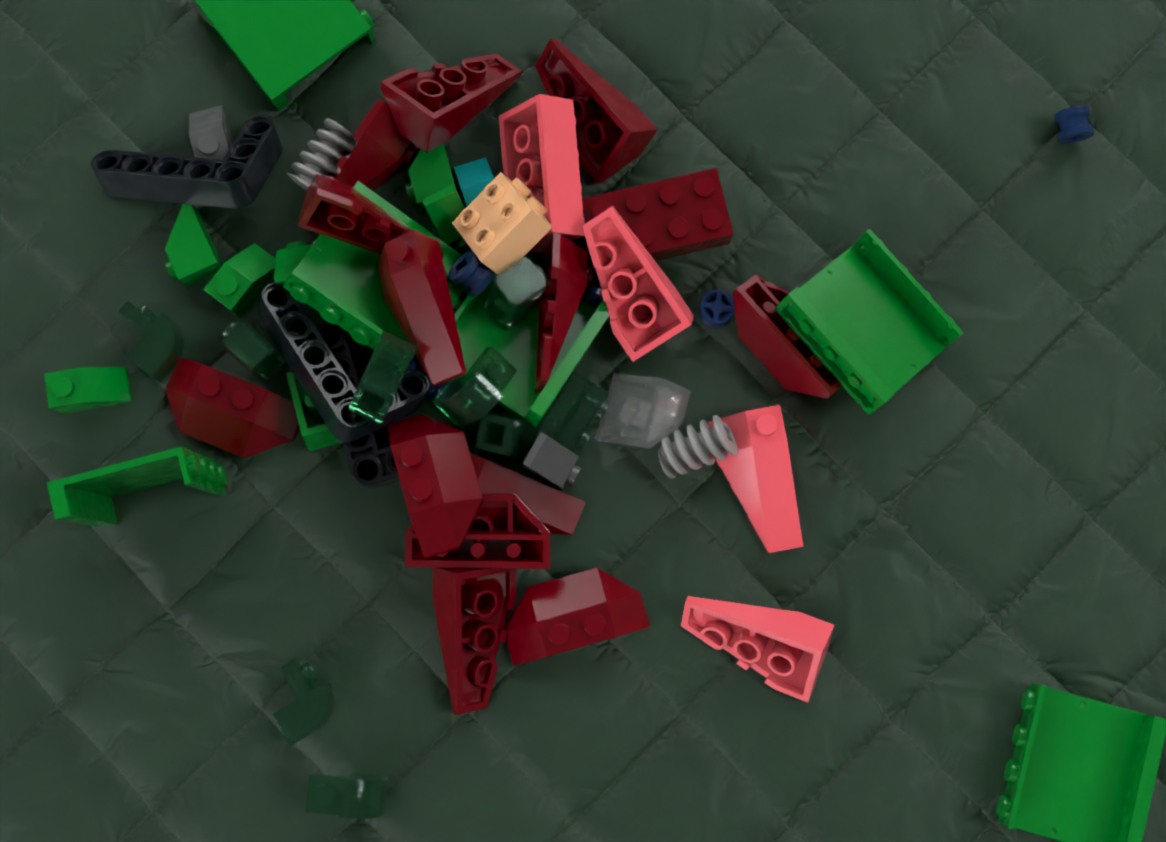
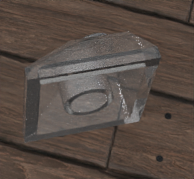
M614 373L595 440L651 449L682 425L691 391L664 378Z

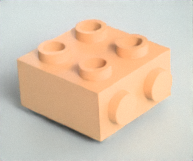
M502 172L452 222L478 259L501 278L553 227L543 216L547 212L546 208L535 197L531 196L528 198L531 190L519 178L516 177L511 181Z

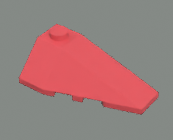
M613 206L582 226L593 266L596 268L601 285V293L607 306L613 334L632 362L692 325L694 314L675 286Z
M780 405L743 411L720 418L732 431L737 444L738 454L733 456L729 453L727 459L719 460L716 458L715 461L730 483L732 491L747 513V517L768 553L804 547L788 441ZM713 420L707 422L710 428L713 427Z
M688 596L685 601L681 627L715 650L724 649L738 659L736 664L747 670L751 667L766 678L764 683L774 690L807 703L812 695L835 626L801 612Z

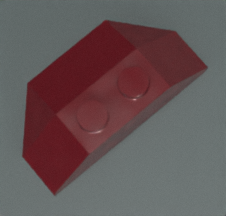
M755 274L733 291L738 337L784 389L828 399L842 385L774 310L790 292L773 283L764 281L763 277Z
M181 357L178 358L165 388L180 433L245 459L294 441L300 428L292 401L229 374Z
M422 414L388 424L392 454L407 509L424 558L459 549L484 500L464 432Z
M482 493L484 499L459 549L425 559L412 524L405 531V567L550 569V531L516 494Z
M593 568L528 587L505 631H507L506 640L513 666L648 628L650 624L639 591L599 568Z

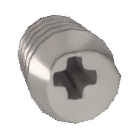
M326 118L323 122L328 131L318 129L315 133L320 142L310 140L307 143L312 153L302 151L299 154L304 164L292 163L291 168L296 176L286 173L306 191L316 174L327 176L328 173L335 174L337 170L336 162L339 161L342 155L345 156L343 154L345 151L352 153L354 149L351 142L353 140L356 141V139L353 138L352 133L329 118Z
M718 415L713 416V427L711 428L705 420H701L700 432H697L691 424L687 425V437H684L680 430H674V442L670 440L667 434L662 435V446L658 449L661 467L670 479L676 478L677 473L681 475L687 474L690 468L693 470L701 469L703 463L712 465L716 458L725 460L729 453L733 456L738 454L737 444L732 431L725 422H722Z

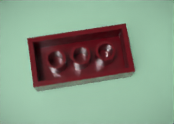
M717 168L582 199L585 223L613 206L655 261L728 245L734 234Z

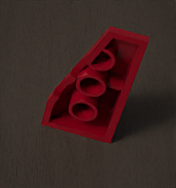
M556 39L549 40L535 67L549 96L573 100L576 118L577 149L579 152L578 160L597 184L603 183L638 158L658 129L638 106Z
M495 53L463 59L461 65L446 68L443 63L434 64L431 71L418 73L416 68L406 69L381 81L380 89L400 134L427 153L457 134L521 76L522 70Z
M378 99L353 135V138L357 140L356 146L351 154L341 156L336 164L338 168L335 177L341 183L354 187L357 181H359L374 192L400 173L407 163L411 165L421 149L400 134L388 105L381 99Z
M319 174L315 175L307 189L298 222L299 227L380 255L386 242L412 230L353 187L341 183L334 177Z
M411 230L386 242L377 266L383 297L431 383L438 386L467 374L439 241L417 230Z
M553 233L540 262L534 392H541L545 387L586 286H591L593 267L588 266V252L557 233Z
M470 453L482 493L516 494L550 531V534L573 535L586 502Z
M432 567L433 604L453 714L460 715L486 709L498 669L495 660L500 642H505L507 631L504 630L508 611L513 610L516 601V569Z

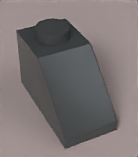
M223 105L189 113V138L194 157L223 160L232 145L233 140Z
M540 432L523 462L526 471L560 490H563L566 484L572 487L582 469L577 466L579 456Z

